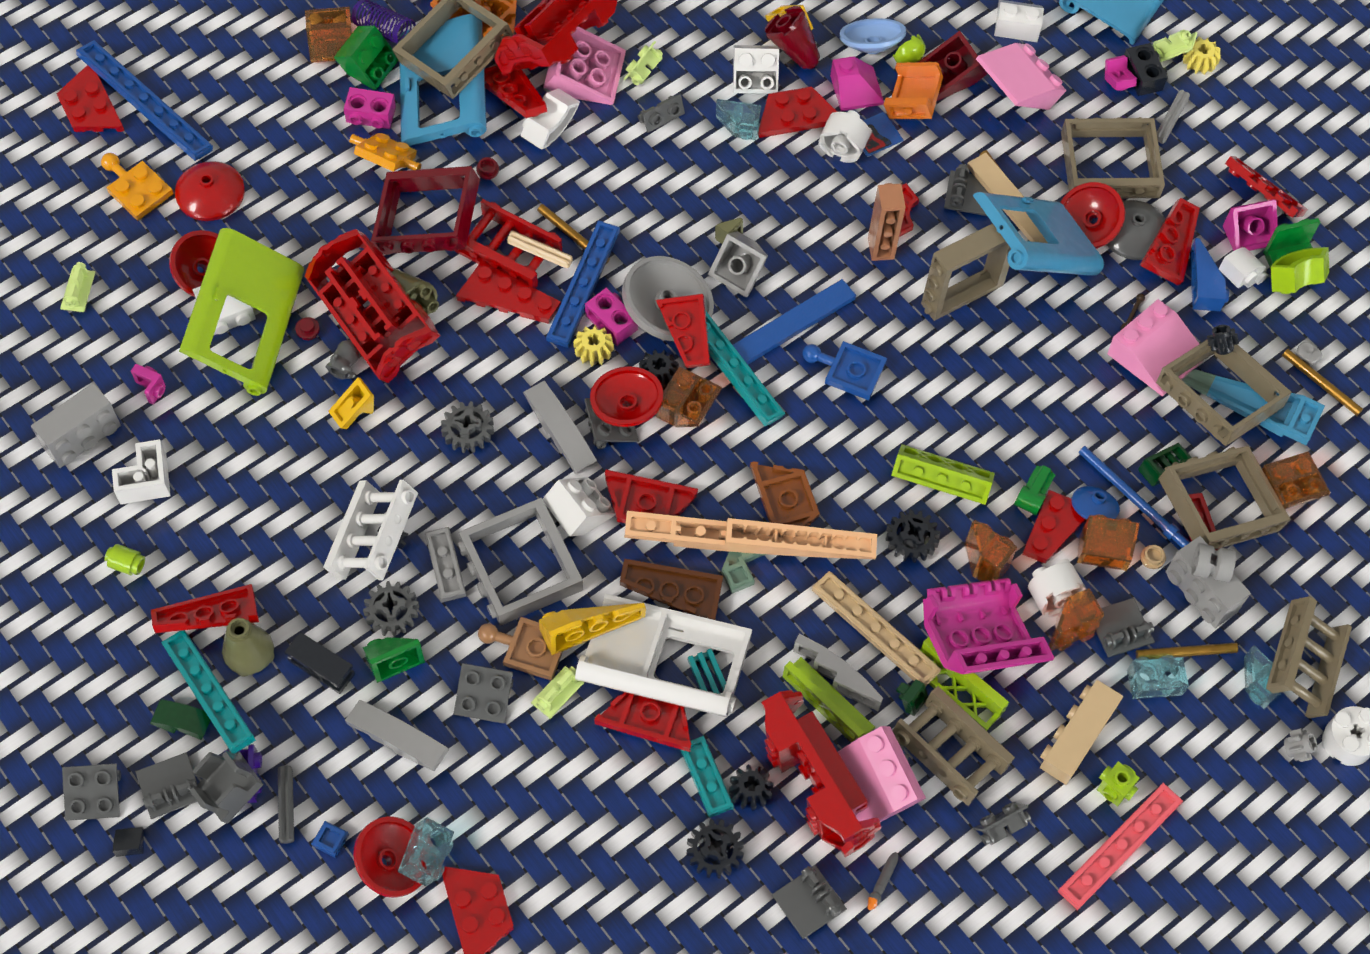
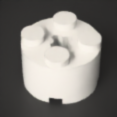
M853 110L831 113L821 132L819 146L832 158L834 155L841 157L840 161L855 162L862 154L872 130L860 119V115Z
M1062 559L1048 568L1040 567L1032 573L1034 578L1028 585V590L1042 615L1047 613L1049 617L1070 611L1074 608L1072 603L1077 599L1082 602L1088 593L1076 569L1068 559Z
M1357 706L1343 708L1326 725L1322 741L1326 752L1332 758L1335 757L1347 766L1363 764L1370 758V708Z

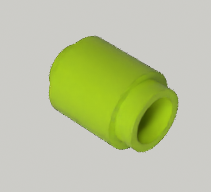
M120 544L109 547L105 554L108 568L130 576L141 573L146 559L139 551Z

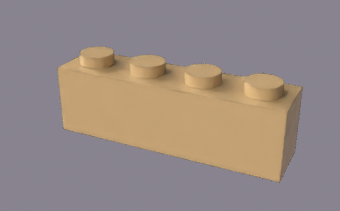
M1096 680L1092 687L1088 684L1079 696L1083 700L1079 707L1075 704L1066 716L1070 721L1066 727L1062 724L1053 736L1057 741L1053 747L1048 744L1040 756L1044 760L1040 769L1065 785L1068 784L1123 698L1121 694L1099 680Z

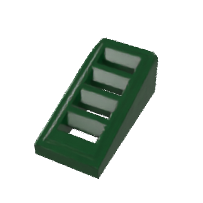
M1178 442L1144 459L1138 470L1151 486H1155L1160 483L1158 478L1165 471V467L1171 466L1174 462H1178V464L1186 462L1192 457ZM1173 453L1179 458L1180 462L1174 457Z

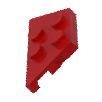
M88 65L56 93L74 132H86L89 130L103 132L104 128H116L117 132L125 131L98 74Z
M813 87L768 94L759 126L758 137L762 138L821 128L825 126L831 113L837 111Z
M605 470V480L617 522L626 524L627 511L680 516L698 494L697 488Z
M624 692L611 702L609 708L601 715L598 714L594 719L595 724L687 752L691 751L685 707Z
M445 866L440 867L464 954L489 953L501 938H505L514 929L499 875Z

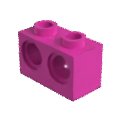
M350 87L344 105L346 122L354 125L373 126L375 128H391L396 110L394 94Z
M607 288L585 303V316L599 330L605 327L607 334L612 335V342L616 346L638 330V325L628 314L621 298Z

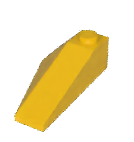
M644 603L568 609L559 612L552 611L545 614L542 619H539V630L551 655H555L644 618L646 606Z

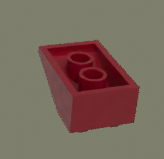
M958 31L918 61L937 62L940 66L943 80L937 101L974 85L988 74L976 60L978 55L961 31Z

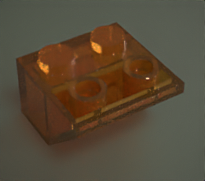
M350 6L305 10L311 63L334 61V56L353 33Z
M679 366L663 392V403L656 413V417L677 428L699 427L721 392L722 387Z
M1308 451L1266 464L1262 468L1284 509L1328 496L1331 493Z
M1099 514L1089 515L1079 536L1077 563L1127 571L1133 558L1140 523L1132 522L1129 519H1111Z
M977 520L972 522L965 542L972 576L981 582L1001 579L1010 567L1017 546L1009 538L995 533L989 525L980 523Z
M1090 588L1066 598L1048 644L1051 651L1056 649L1059 651L1065 650L1072 645V642L1077 640L1084 642L1095 635L1094 632L1100 626L1099 623L1104 616V612Z

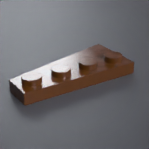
M624 559L620 586L681 612L716 620L723 582L722 575Z

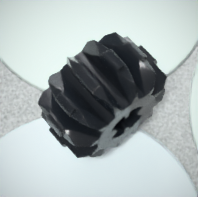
M654 349L653 355L646 353L644 360H640L639 368L654 374L664 390L665 384L672 387L674 380H677L679 363L675 361L673 354L666 356L667 352L665 349L662 353H658Z
M748 764L746 772L738 768L736 770L737 776H731L730 778L732 786L729 787V793L735 794L732 801L734 803L742 801V809H745L746 805L750 804L751 810L754 811L756 810V803L764 807L766 805L765 799L772 798L770 790L773 789L774 784L771 781H767L770 777L768 772L760 774V766L755 771H752L751 765ZM753 784L755 791H749L747 785Z

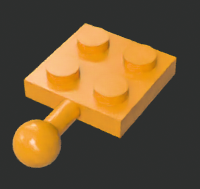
M106 153L102 156V167L107 171H114L119 176L117 180L106 187L108 193L137 221L174 194L172 188L144 161H141L127 172L120 165V160L116 154Z

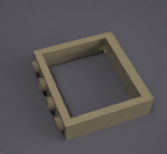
M441 0L392 50L402 65L451 99H454L491 62L502 39L506 36H513V33L507 22L473 0ZM462 7L491 26L492 29L443 77L415 58L413 54Z
M1154 118L1065 119L1061 136L1069 191L1084 183L1099 182L1112 187L1121 198H1160L1165 182ZM1143 137L1150 178H1078L1072 138Z
M993 223L933 253L921 304L925 308L924 312L929 314L934 321L1004 285L1009 269L1007 257L1011 248L1002 235L997 232ZM988 254L984 270L948 288L953 271Z
M1205 340L1163 367L1156 382L1162 390L1167 392L1198 423L1202 424L1225 446L1284 408L1292 393L1238 344L1234 345V350L1231 353L1220 355L1216 351H1211L1208 340ZM1214 354L1268 403L1232 426L1178 376Z
M1249 446L1236 449L1231 447L1221 453L1215 451L1206 457H1192L1180 464L1174 462L1171 466L1165 467V471L1158 478L1191 540L1193 541L1201 536L1208 545L1214 546L1215 550L1279 532L1291 520ZM1236 466L1264 518L1209 533L1181 480Z

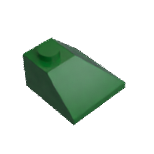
M386 637L384 639H374L367 646L363 647L365 657L377 683L425 663L418 639Z

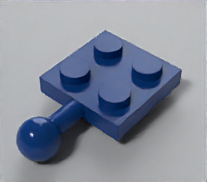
M844 341L836 357L822 353L815 344L807 345L802 352L804 360L808 363L819 361L831 366L825 379V384L868 401L887 362L886 357Z

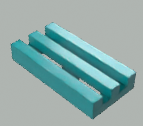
M708 649L705 653H697L694 657L693 655L688 656L687 660L699 689L707 691L696 665V662L700 661L712 692L721 694L705 660L709 659L723 692L726 681L712 649Z

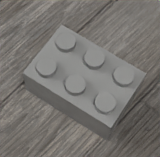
M92 383L32 424L31 428L43 449L57 466L61 468L66 464L72 463L84 451L92 449L104 437L112 435L121 424L110 401Z
M1199 536L1177 551L1166 573L1169 580L1183 591L1186 600L1194 604L1201 612L1202 618L1214 628H1217L1238 613L1251 593L1234 573L1229 583L1213 580L1212 575L1208 578H1203L1191 574L1196 546L1198 543L1207 544Z

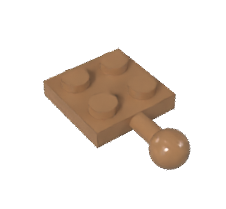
M520 617L513 636L499 632L496 626L490 623L483 624L478 630V637L483 643L490 644L496 641L509 645L503 661L504 666L544 679H553L563 651L551 655L539 630V622Z

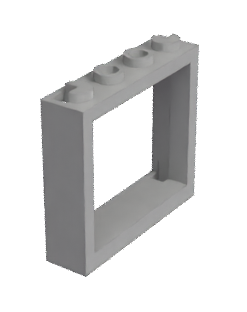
M542 498L459 532L460 541L457 544L462 556L467 555L470 561L467 563L469 572L472 577L477 576L480 582L477 584L479 593L482 598L487 597L489 605H487L488 612L492 618H497L500 626L583 591V580ZM536 516L567 580L502 606L472 542Z

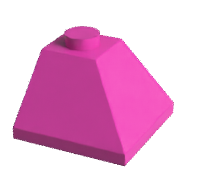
M855 56L833 59L830 77L840 111L884 105L873 66Z

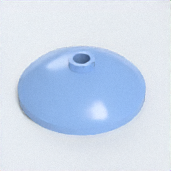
M882 18L855 21L844 26L840 31V40L846 46L868 54H878L900 43L906 36V27L902 23Z

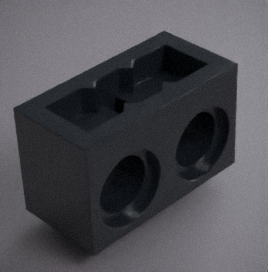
M1148 43L1126 48L1124 55L1128 58L1127 69L1137 78L1136 86H1134L1137 95L1142 96L1163 91L1168 79V73L1162 67L1159 54L1154 50L1152 44Z

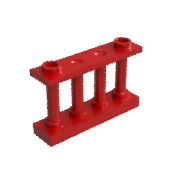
M482 199L480 203L483 217L468 235L466 249L455 250V252L478 264L482 261L536 289L538 278L535 271L544 260L543 258L535 255L528 266H523L515 262L523 252L522 249L514 247L508 256H503L496 252V250L511 230L562 251V239L556 233L548 232L502 209L497 203ZM491 220L503 225L489 245L484 246L476 242Z

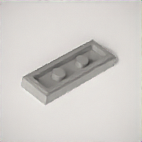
M445 527L425 532L441 601L446 602L466 597L450 528Z

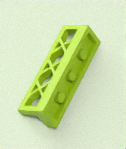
M901 444L891 476L986 505L995 473Z
M930 637L923 642L920 651L941 668V672L938 675L947 674L952 678V686H942L938 683L937 676L929 685L934 689L939 686L987 731L1005 712L1009 702L975 673L960 674L944 668ZM957 691H967L971 695L972 703H962L958 700ZM977 708H987L994 715L987 722H984L977 716Z
M802 657L794 664L789 661L784 666L783 678L797 691H801L803 697L851 743L875 729L871 722Z

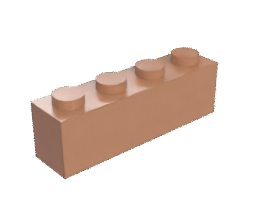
M886 183L877 186L868 234L871 261L892 260L895 258L906 208L902 184Z

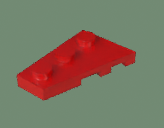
M696 294L656 300L686 368L711 365L704 295Z
M1048 490L1023 555L1046 564L1086 520L1075 511L1071 498Z

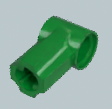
M1044 465L1036 466L1026 486L1023 485L1014 505L1037 516L1046 498L1045 494L1055 477L1052 470Z

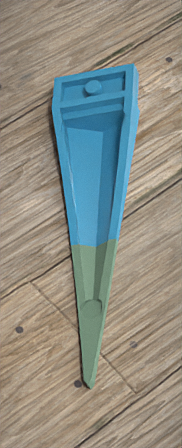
M1195 369L1182 379L1188 386L1244 417L1249 416L1268 403L1248 384ZM1291 393L1284 408L1258 425L1280 437L1285 435L1301 444L1307 445L1325 405L1304 395Z

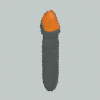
M897 852L889 856L873 892L869 894L868 910H873L879 905L881 895L897 865L899 857Z

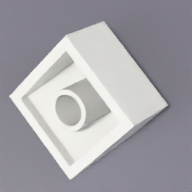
M999 0L994 36L1037 42L1042 27L1044 8L1040 5Z
M200 287L192 289L196 299ZM229 295L226 296L214 335L223 334L229 329L246 325L250 321L255 320L253 308Z

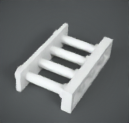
M367 480L359 481L323 568L339 580H346L351 568H365L378 580H383L418 492L404 480L399 481L395 492H379ZM378 502H391L386 514H373ZM369 524H382L377 536H364ZM360 546H373L368 558H355Z

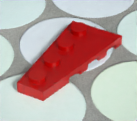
M498 65L484 69L485 88L525 118L536 117L541 113L547 112L546 103L522 69L513 70L508 74H502Z

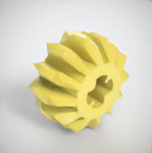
M1199 36L1195 40L1193 49L1188 53H1183V63L1187 64V70L1194 69L1195 74L1201 71L1205 75L1207 71L1212 72L1217 64H1219L1221 48L1216 47V41L1209 42L1208 38L1203 40Z
M594 325L593 329L590 330L585 326L584 332L578 331L577 339H574L573 346L576 357H581L582 363L590 361V365L593 366L598 361L602 365L604 359H610L611 352L614 350L613 337L611 334H607L605 327L598 330L597 326Z

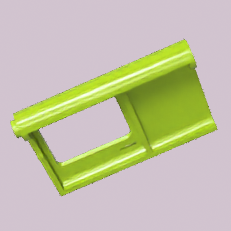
M230 228L220 229L179 352L243 382V387L251 395L259 396L266 393L305 271L304 267ZM228 295L267 315V321L251 369L226 359L210 349L218 320Z

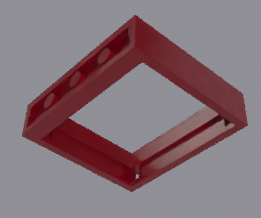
M472 166L387 172L371 242L385 255L466 249L480 182ZM463 188L454 232L391 236L400 192Z

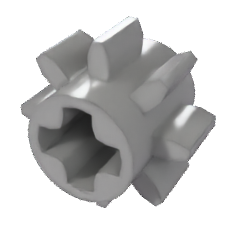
M1301 728L1289 731L1291 737L1284 740V748L1287 755L1294 757L1295 761L1312 760L1311 753L1317 751L1315 736Z

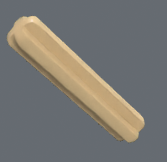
M511 231L507 240L510 245L564 268H569L572 264V255L515 231Z

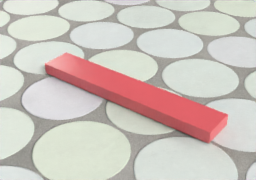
M1162 783L1066 881L1058 892L1078 911L1180 806L1183 800L1167 785Z

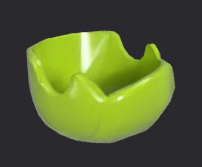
M917 34V37L912 36L911 40L903 43L895 55L893 54V58L897 63H917L922 59L925 54V43L920 35Z

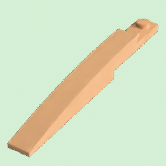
M627 511L624 538L674 543L673 546L717 551L802 557L876 559L877 534L732 518H728L727 521L634 511Z

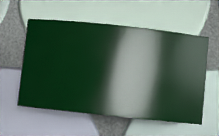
M160 699L150 724L173 734L178 730L202 740L210 718L204 710Z

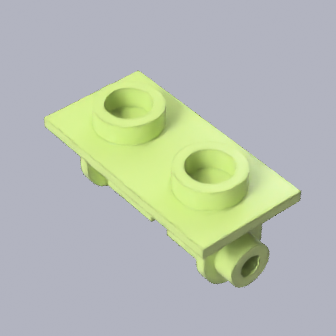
M1180 30L1170 35L1168 39L1165 37L1154 41L1152 46L1158 52L1160 62L1191 51L1194 47L1197 32L1191 34L1188 30Z
M656 41L650 47L645 45L637 54L640 59L637 62L633 59L625 69L628 74L624 77V80L629 76L635 85L643 84L644 80L651 73L645 66L647 65L653 70L662 60V51L653 48Z
M77 262L71 270L61 310L85 311L96 272L87 270L86 265L82 262Z
M565 666L533 699L531 704L551 719L585 682L575 679L576 669L574 667L568 668Z

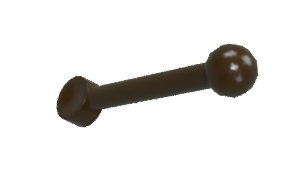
M1139 293L1136 296L1137 301L1126 323L1121 325L1120 331L1132 321L1140 303L1145 300L1144 294Z

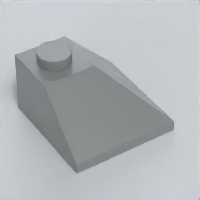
M740 232L728 233L708 275L741 295L748 297L768 255L757 242Z

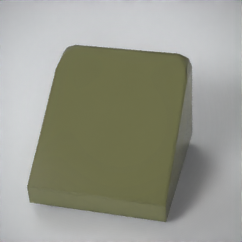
M736 218L717 224L715 226V239L723 244L728 233L738 231L743 234V219Z

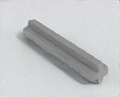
M1184 90L1178 92L1157 131V139L1161 144L1166 142L1189 100V92Z

